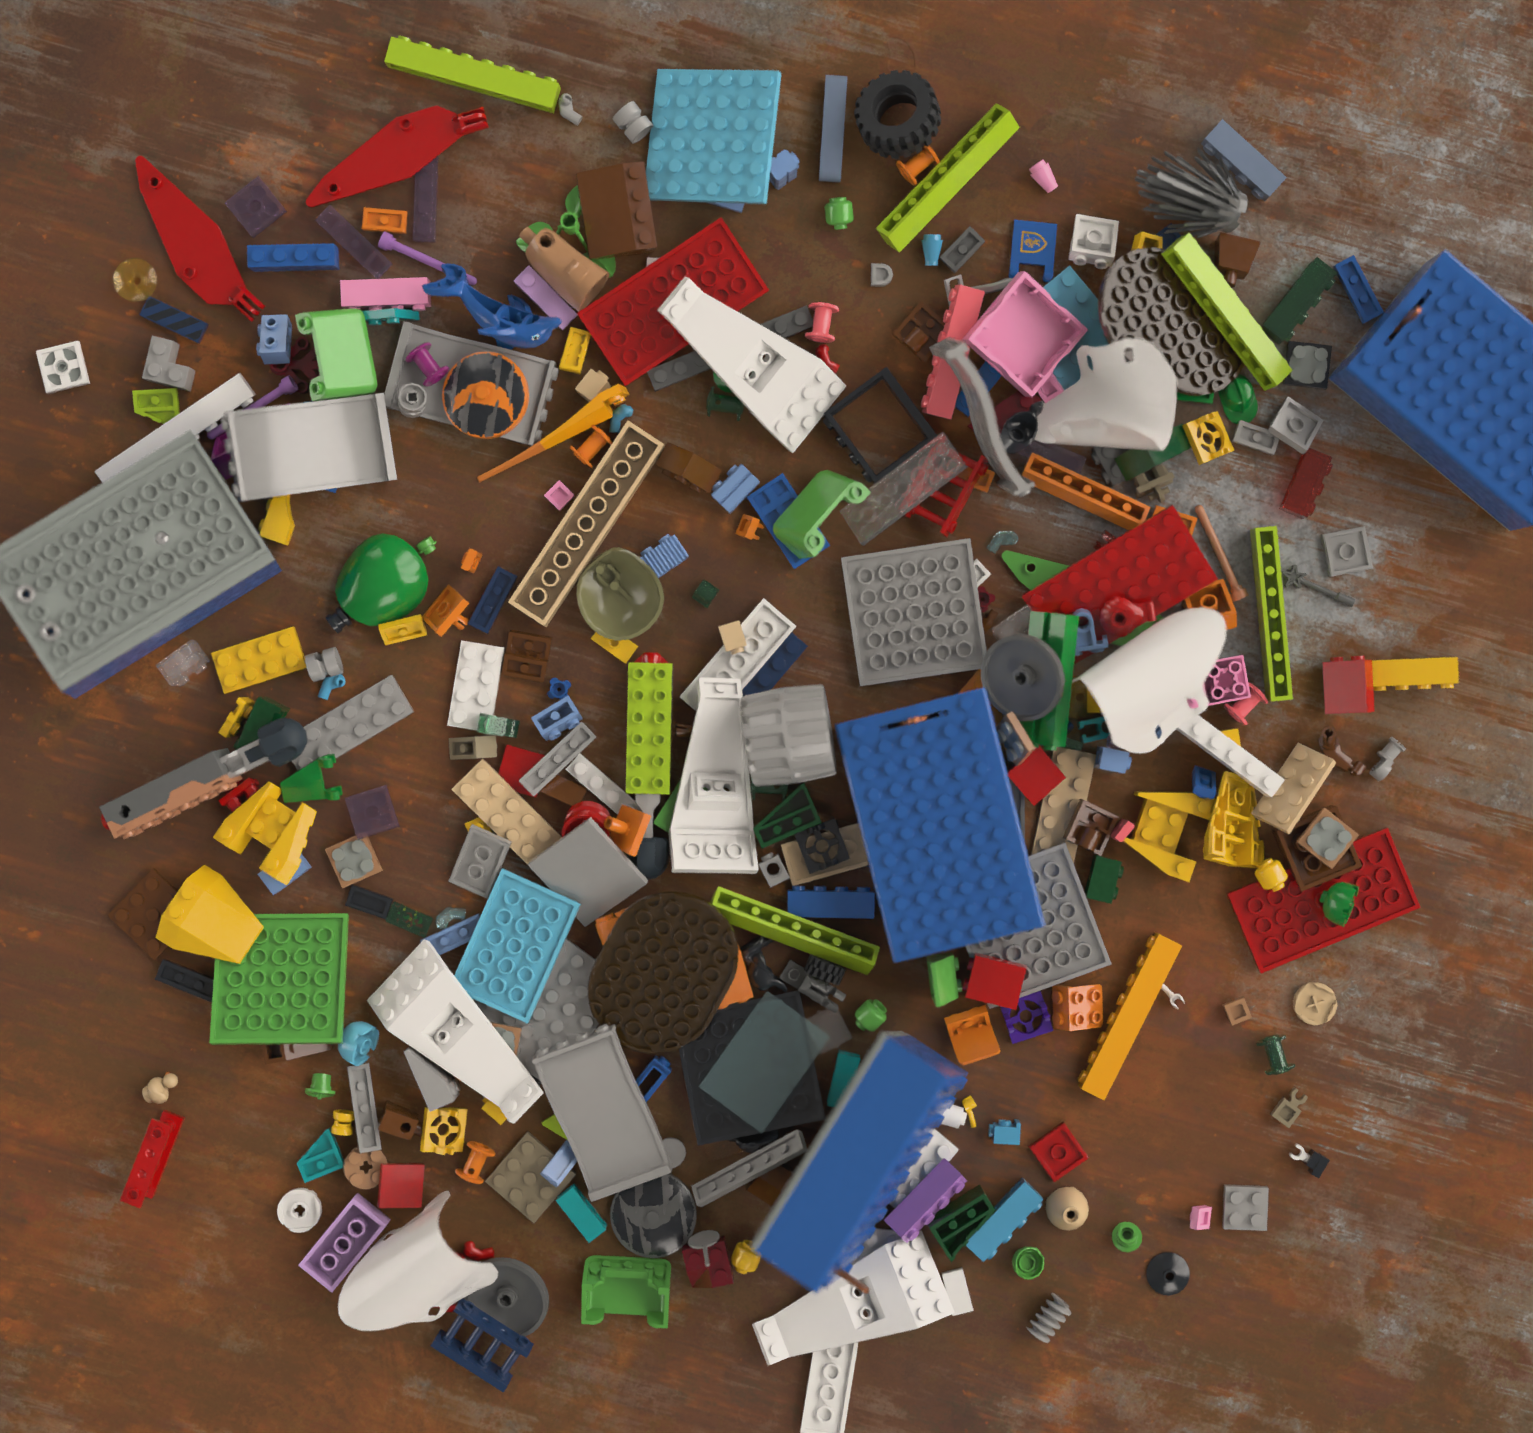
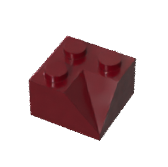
M725 1235L720 1236L717 1243L707 1247L710 1263L708 1267L705 1265L703 1248L693 1249L688 1244L682 1247L684 1263L692 1288H716L734 1284V1274Z

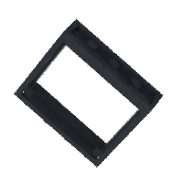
M887 367L823 414L825 426L829 431L832 429L838 435L835 439L842 448L847 447L851 453L848 455L855 466L858 464L863 469V472H861L862 476L868 483L872 481L874 485L938 438L937 434ZM883 380L926 439L876 475L833 416Z

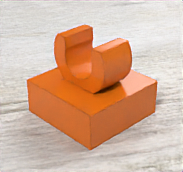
M743 514L735 534L750 540H759L760 537L755 535V531L757 528L764 529V526L759 523V519Z

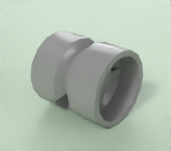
M634 101L623 106L613 117L616 125L620 129H625L624 134L632 144L640 141L653 128V124L647 116H641L642 110Z
M409 383L400 389L398 409L402 415L408 418H415L423 414L427 399L426 391L423 387L415 383Z
M336 647L325 649L322 651V654L315 652L305 655L306 667L313 682L323 680L327 675L333 677L343 674L342 661Z

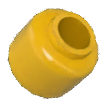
M1268 858L1257 864L1255 876L1263 889H1272L1275 892L1285 886L1283 882L1286 881L1288 876L1279 860Z
M743 1240V1242L737 1243L731 1256V1263L735 1266V1270L741 1274L754 1272L762 1257L752 1250V1246H750L751 1240Z

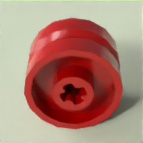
M593 801L576 803L566 814L561 832L562 837L591 817L610 838L611 830L604 828V822L611 815L599 803Z

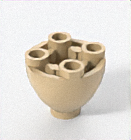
M1075 1187L1059 1188L1046 1199L1047 1217L1054 1226L1061 1230L1070 1231L1077 1229L1084 1224L1088 1217L1089 1207L1087 1199ZM1074 1211L1075 1215L1067 1217V1212Z

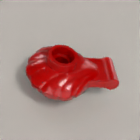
M1117 596L1106 601L1100 610V623L1103 629L1114 637H1125L1131 634L1137 624L1156 620L1153 601L1133 604L1128 599Z

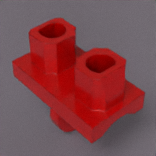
M242 777V780L236 782L237 787L225 791L228 794L218 801L222 806H226L234 812L243 804L240 800L241 797L246 795L249 799L259 790L257 787L259 782L256 779L249 777L244 781Z

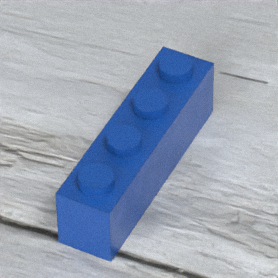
M334 243L247 245L248 268L253 272L339 270V248Z
M792 886V889H788L787 912L799 917L874 919L875 892L870 891V887H857V890H848L846 886H836L835 890H827V886H814V890H805V886Z

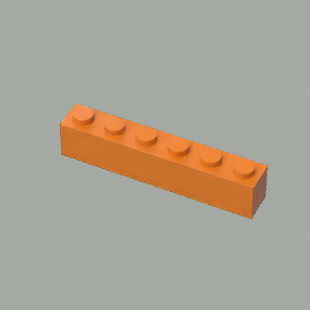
M1033 452L1027 459L1021 472V476L1034 482V487L1127 530L1144 522L1151 508Z

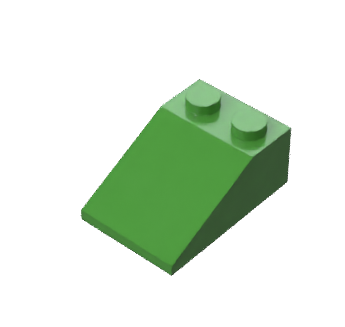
M953 953L927 955L931 998L935 1006H942L959 998L958 992H962L961 980L956 979V971L959 970L958 957L954 958Z

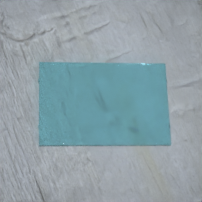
M767 991L699 1087L745 1120L747 1124L763 1133L827 1043L830 1036Z

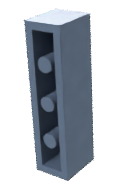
M1223 119L1201 143L1207 154L1210 156L1214 155L1219 161L1221 157L1228 171L1230 170L1236 175L1235 178L1240 184H1246L1251 189V193L1259 200L1266 201L1287 178Z

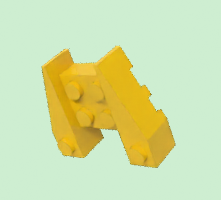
M269 781L223 821L213 838L240 855L252 837L271 849L259 869L287 885L300 866V855L302 849L306 847L308 841L306 836L309 827L313 825L317 811L304 803L300 805L296 812L277 800L282 793L281 788Z
M1135 791L1133 795L1145 799L1131 839L1125 838L1123 842L1163 873L1190 882L1196 861L1176 855L1175 851L1188 813L1210 820L1216 799L1200 798L1192 792Z

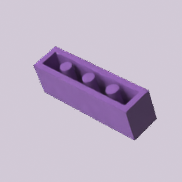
M943 1158L884 1221L908 1243L919 1235V1230L924 1225L932 1222L935 1217L934 1215L940 1209L945 1208L949 1204V1199L955 1193H959L964 1188L967 1180Z

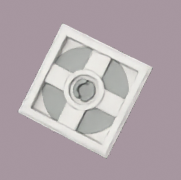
M79 341L36 351L47 394L90 384Z

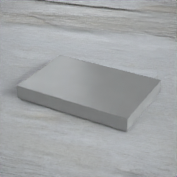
M472 824L448 882L488 899L512 841Z

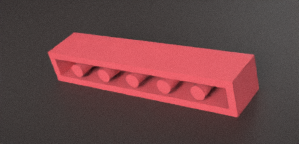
M955 285L951 289L949 294V301L951 303L949 310H946L944 313L943 322L945 325L943 331L939 333L937 343L948 337L963 341L964 336L978 320L985 291L964 285ZM967 345L969 350L964 353L967 358L970 351L969 345ZM933 356L932 374L928 375L926 386H928L927 394L923 396L921 401L922 413L952 419L960 383L946 360Z

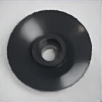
M1163 1252L1151 1259L1147 1266L1146 1276L1149 1285L1157 1293L1174 1295L1186 1287L1190 1271L1186 1261L1180 1255L1173 1252ZM1169 1272L1173 1273L1171 1279L1166 1278V1274Z

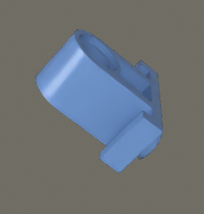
M1080 608L1074 611L1072 615L1084 616L1088 619L1086 625H1078L1075 656L1081 655L1082 651L1091 650L1092 653L1104 651V648H1108L1107 635H1102L1103 640L1096 641L1093 617L1089 610Z

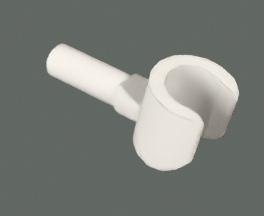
M1163 983L1161 989L1170 998L1172 1006L1175 1009H1179L1174 1004V1001L1180 999L1185 1004L1183 997L1180 994L1171 992Z

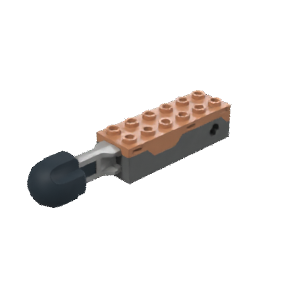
M290 718L274 720L260 727L257 733L258 740L230 753L228 748L212 751L100 806L99 808L102 812L101 822L105 829L111 831L114 839L118 837L127 839L131 836L139 835L145 829L155 827L168 818L171 819L180 815L186 809L189 810L200 805V802L218 796V793L237 787L236 782L242 780L241 774L268 761L272 765L280 767L296 759L306 747V730L299 722Z

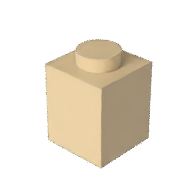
M590 369L575 390L580 396L590 402L596 395L611 388L607 381L609 377L600 370L596 373Z
M740 621L719 626L726 652L731 651L732 655L743 652V647L747 646Z

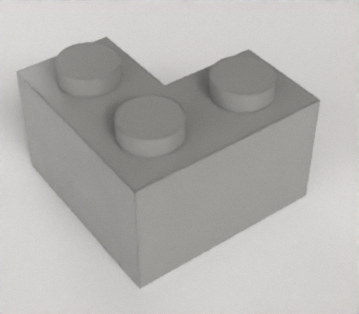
M152 336L142 375L143 379L191 392L196 371L190 367L175 364L180 346L178 343Z

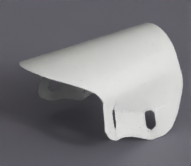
M1138 338L1123 339L1101 347L1081 346L1077 351L1081 373L1080 379L1047 403H1043V410L1037 416L1038 431L1034 440L1048 444L1164 450L1170 440L1173 429L1177 379L1163 354L1153 344ZM1127 347H1131L1134 354V360L1129 363L1125 361L1124 350ZM1087 355L1092 359L1093 370L1088 366Z
M1203 607L1171 614L1073 679L1072 683L1078 680L1083 681L1095 697L1106 718L1112 742L1115 745L1132 753L1142 754L1150 752L1162 744L1184 721L1206 710L1209 701L1203 689V684L1223 648L1226 638L1225 620L1219 612ZM1187 699H1196L1199 707H1189ZM1157 725L1160 726L1162 731L1159 739H1157L1155 734Z
M444 1191L436 1196L420 1214L403 1227L394 1229L382 1236L356 1265L347 1278L339 1296V1315L346 1325L361 1331H375L393 1328L410 1322L434 1321L445 1314L447 1309L457 1301L495 1282L498 1278V1271L493 1264L466 1261L452 1252L443 1240L438 1226V1216L444 1203L450 1197L449 1191ZM388 1234H393L392 1236H390L389 1238H387V1239L384 1241V1238H385ZM440 1307L437 1315H428L430 1308Z

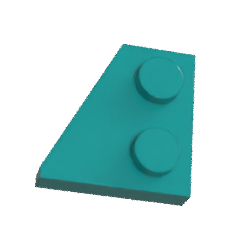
M392 308L362 311L365 321H368V325H382L381 321H386L388 324H396L399 321L420 320L419 311Z
M331 1127L325 1130L297 1162L304 1183L343 1168L344 1159L335 1136L331 1133Z

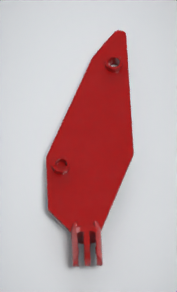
M435 105L396 117L327 173L306 199V205L312 208L411 178L462 136L489 128L484 107L457 114Z
M136 157L135 163L141 194L177 276L206 303L233 305L247 319L253 322L255 318L242 305L256 316L261 312L248 299L261 309H264L266 306L246 288L220 227L145 157ZM158 180V184L154 186V181Z

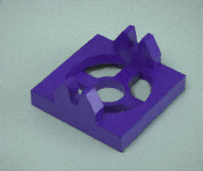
M1041 991L1019 998L1018 1005L1020 1010L1016 1016L1010 1017L1011 1009L1000 1006L1012 1044L1053 1031L1050 1015ZM1025 1000L1034 1002L1040 1008L1035 1010L1027 1008ZM1023 1010L1031 1012L1032 1017L1030 1021L1022 1022L1020 1020V1013ZM1042 1015L1041 1024L1034 1030L1032 1026L1034 1017ZM1018 1022L1024 1024L1027 1032L1018 1031L1012 1024Z

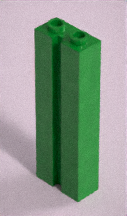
M1038 611L1030 612L1028 635L1041 639L1053 649L1062 664L1065 676L1062 698L1050 713L1037 720L1019 721L1035 748H1039V745H1044V750L1056 751L1057 747H1066L1079 616Z

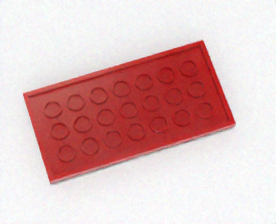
M722 217L577 313L625 387L689 345L674 326L658 311L684 277H688L705 294L737 312L769 292L768 287Z
M1172 504L1024 593L1022 598L1030 611L1072 615L1074 611L1080 608L1089 610L1093 617L1096 641L1103 640L1102 635H1107V641L1110 644L1120 637L1111 636L1103 629L1100 623V610L1106 601L1117 596L1124 597L1133 604L1153 601L1155 615L1157 616L1215 582L1218 578ZM1079 617L1078 625L1084 626L1088 623L1086 617ZM1144 623L1137 624L1135 628L1139 627ZM1091 650L1082 651L1081 655L1075 656L1074 664L1093 654Z
M1387 827L1358 838L1353 842L1362 867L1301 892L1289 868H1286L1284 870L1288 877L1283 882L1285 886L1275 892L1272 889H1263L1257 880L1226 893L1260 974L1421 908ZM1337 882H1347L1359 886L1357 897H1353L1354 907L1344 927L1332 923L1325 917L1322 910L1323 903L1320 902L1323 891H1328Z

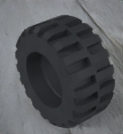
M894 70L890 71L891 73L887 75L885 73L880 74V78L876 80L873 78L868 82L869 86L862 89L860 92L861 97H858L855 105L857 108L854 110L861 136L865 144L870 147V150L874 153L879 152L880 156L885 158L891 155L892 159H899L900 156L905 158L911 157V153L914 152L918 154L923 151L922 147L924 145H930L932 142L931 137H936L939 131L938 127L941 125V110L935 92L926 79H922L921 75L917 73L911 75L910 71L902 70V73ZM908 103L916 106L913 116L901 125L886 126L880 123L884 112L896 104Z

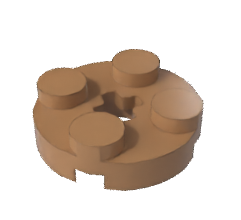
M357 1146L351 1150L344 1160V1175L353 1186L359 1189L374 1188L379 1184L381 1163H387V1159L381 1150L359 1154V1147ZM364 1161L371 1165V1169H368L367 1173H364V1170H360V1166L364 1164Z

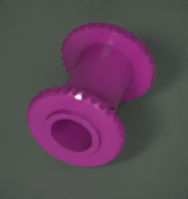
M429 342L417 346L406 357L407 363L414 361L427 379L423 382L425 387L439 382L449 371L448 366L440 368L428 352L431 348V343Z

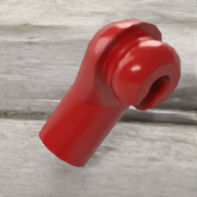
M820 344L815 350V356L821 359L836 374L840 365L830 360L829 347L826 344Z
M467 1241L463 1245L465 1256L475 1261L495 1258L493 1247L480 1250L475 1247L473 1241Z

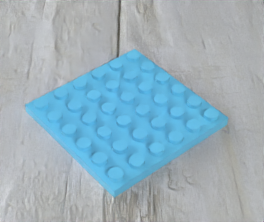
M658 69L651 122L653 128L650 131L646 166L650 200L767 204L782 73L780 71Z

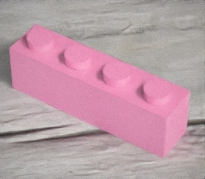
M427 277L340 280L341 307L343 309H369V311L389 308H412L413 311L426 310L425 307H431V295L424 292L422 285L430 283V280Z

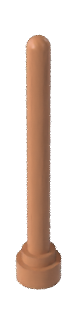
M1197 505L1195 507L1197 516L1231 587L1230 597L1232 602L1249 596L1246 588L1239 585L1203 506Z

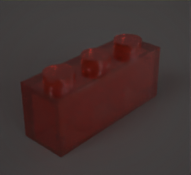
M1308 448L1304 454H1301L1279 510L1301 519H1305L1308 515L1311 516L1316 507L1314 503L1315 498L1320 496L1324 488L1322 481L1325 475H1329L1333 466L1330 463L1332 460L1331 456Z

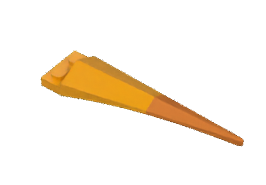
M617 384L599 393L580 411L545 438L512 459L478 476L479 483L591 428V425H597L613 417L611 404L616 406L625 402V397L630 395L627 388Z

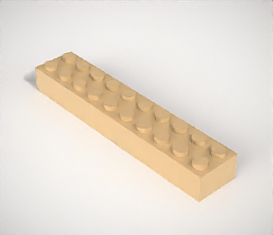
M630 421L626 422L508 603L543 626H548L664 450L665 445Z

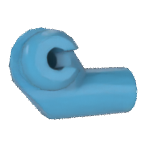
M339 674L333 677H326L323 680L318 697L328 700L332 689L345 685L346 680L344 676Z

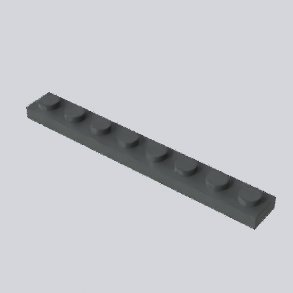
M806 305L760 325L786 339L813 328V319ZM694 351L654 367L647 373L656 392L710 370L711 367Z

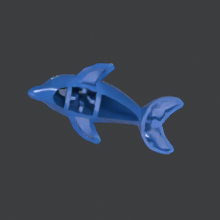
M442 264L441 268L446 277L436 282L422 285L424 292L428 295L460 296L469 313L483 328L478 329L479 334L492 336L496 340L498 347L510 350L514 347L535 348L548 341L552 331L562 323L558 317L534 315L530 306L522 298L512 294L507 295L510 306L485 296L468 284L465 269L456 264Z

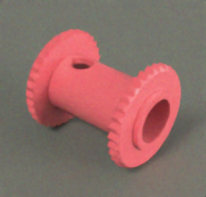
M824 302L809 304V308L815 311L813 331L805 333V337L819 343L835 341V337L829 334L832 313L839 312V308Z
M1249 683L1251 698L1237 700L1232 706L1227 703L1224 704L1227 713L1242 725L1248 724L1244 718L1260 701L1264 704L1268 703V699L1263 692L1251 683Z

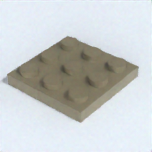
M527 1131L485 1182L530 1221L535 1223L574 1178L576 1172L571 1169L557 1188L554 1187L540 1173L555 1154Z

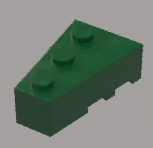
M1182 423L1175 427L1173 426L1170 440L1164 450L1130 449L1114 458L1126 482L1192 448Z
M257 697L251 714L244 724L242 735L238 737L233 746L235 751L258 740L257 733L260 727L274 720L286 718L290 708L269 697Z
M804 782L753 827L761 848H765L821 823Z
M979 1184L949 1203L945 1208L940 1209L934 1215L935 1217L928 1224V1227L952 1262L959 1250L968 1244L971 1236L976 1230L979 1231L995 1212V1209Z

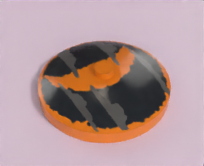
M487 351L473 353L462 358L449 371L442 390L443 407L452 424L466 435L478 439L498 438L513 430L524 417L529 403L528 383L521 369L506 356Z

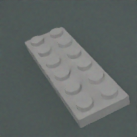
M390 675L303 727L306 730L307 744L302 754L292 760L296 769L300 770L318 757L327 754H335L337 759L414 713L394 676Z

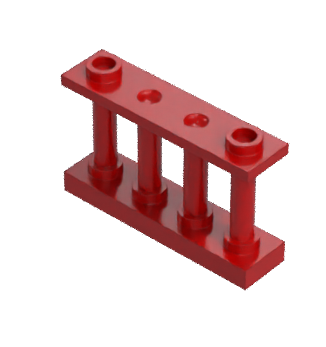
M939 435L904 499L899 512L909 519L912 514H918L942 527L940 533L947 538L949 533L952 534L958 524L956 520L980 476L983 477L989 465L987 464L988 460L983 455L980 456L977 462L951 449L948 438ZM949 457L973 469L969 479L966 481L940 468L939 464L942 458ZM937 475L963 488L958 499L956 500L930 487L929 482L931 478ZM922 495H928L952 507L948 518L945 519L921 507L919 501Z
M164 1110L160 1120L151 1119L120 1201L141 1208L145 1197L154 1198L185 1117Z

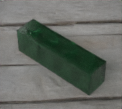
M1318 257L1313 259L1261 325L1264 333L1278 344H1281L1284 340L1288 342L1295 334L1293 330L1297 324L1302 325L1309 316L1306 313L1311 306L1315 308L1321 301L1322 297L1320 294L1323 290L1328 291L1336 280L1333 278L1337 272Z

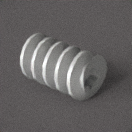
M1051 1293L1054 1301L1046 1300L1049 1307H1040L1044 1314H1035L1038 1321L1030 1320L1033 1328L1026 1327L1030 1333L1045 1343L1050 1342L1048 1335H1055L1053 1328H1061L1058 1321L1063 1323L1066 1321L1063 1314L1071 1315V1311L1068 1308L1069 1305L1054 1293Z

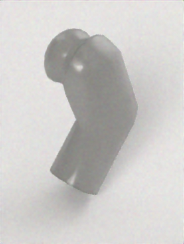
M567 93L562 94L558 100L560 115L578 126L583 116L573 111L571 95Z

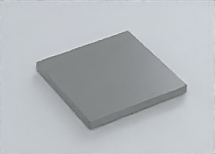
M591 817L528 863V866L550 890L581 903L576 918L585 927L648 882V879Z

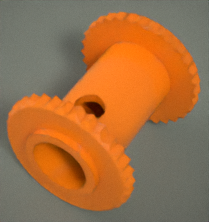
M924 145L922 147L923 151L918 154L916 153L904 164L899 160L896 162L899 172L911 185H917L915 177L933 163L936 166L940 162L930 146Z
M591 425L594 432L577 450L572 445L570 447L574 452L573 454L590 468L594 466L589 461L606 443L610 446L613 443L610 440L611 438L595 425Z
M469 1141L467 1146L471 1149L465 1166L463 1169L457 1168L455 1173L465 1181L482 1184L484 1180L479 1174L487 1156L493 1157L495 1152L482 1143Z

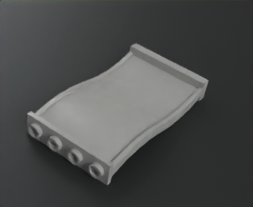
M406 321L403 322L384 393L386 408L399 411L398 395L400 389L406 384L415 383L422 386L427 395L425 410L419 417L453 425L445 413L442 402L443 385L448 373L439 382L425 387L423 382L427 379L414 361L411 363L406 362L407 355L417 346L429 342L431 343V348L428 352L440 368L448 366L450 371L458 361L470 354L484 351L495 352L511 359L521 369L529 387V403L524 417L513 430L500 436V438L522 443L530 447L541 440V422L545 423L548 410L545 409L546 403L552 399V381L557 380L559 368L556 367L555 361L445 334Z
M948 337L929 347L932 354L946 360L962 387L978 444L989 465L1000 478L996 482L997 486L1014 496L1018 495L1021 497L1031 491L1030 488L1034 487L1035 484L1033 481L1018 474L1005 452L986 387L978 372L964 354L969 350L966 343Z
M384 393L223 413L224 417L221 418L222 429L227 433L225 449L227 453H230L231 462H228L230 475L234 476L235 484H232L233 496L237 497V501L397 480Z
M607 1024L599 1026L595 1029V1032L590 1034L583 1032L575 1037L576 1039L569 1042L567 1039L559 1041L555 1044V1047L550 1049L543 1047L535 1052L536 1054L531 1060L535 1064L550 1105L577 1159L589 1191L588 1196L591 1202L667 1175L672 1172L674 1166L671 1158L668 1157L657 1125L628 1065L616 1033L615 1024L609 1027Z

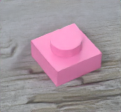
M1052 373L1037 392L1043 401L1047 403L1061 394L1064 389Z
M560 480L544 495L559 511L575 497Z
M1206 1205L1192 1207L1190 1228L1194 1230L1209 1229L1212 1207Z

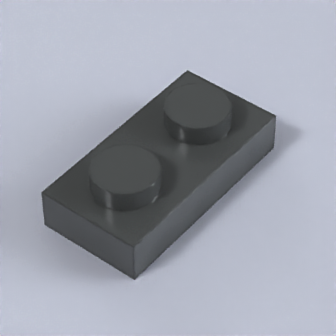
M969 226L939 259L955 274L985 243V240Z

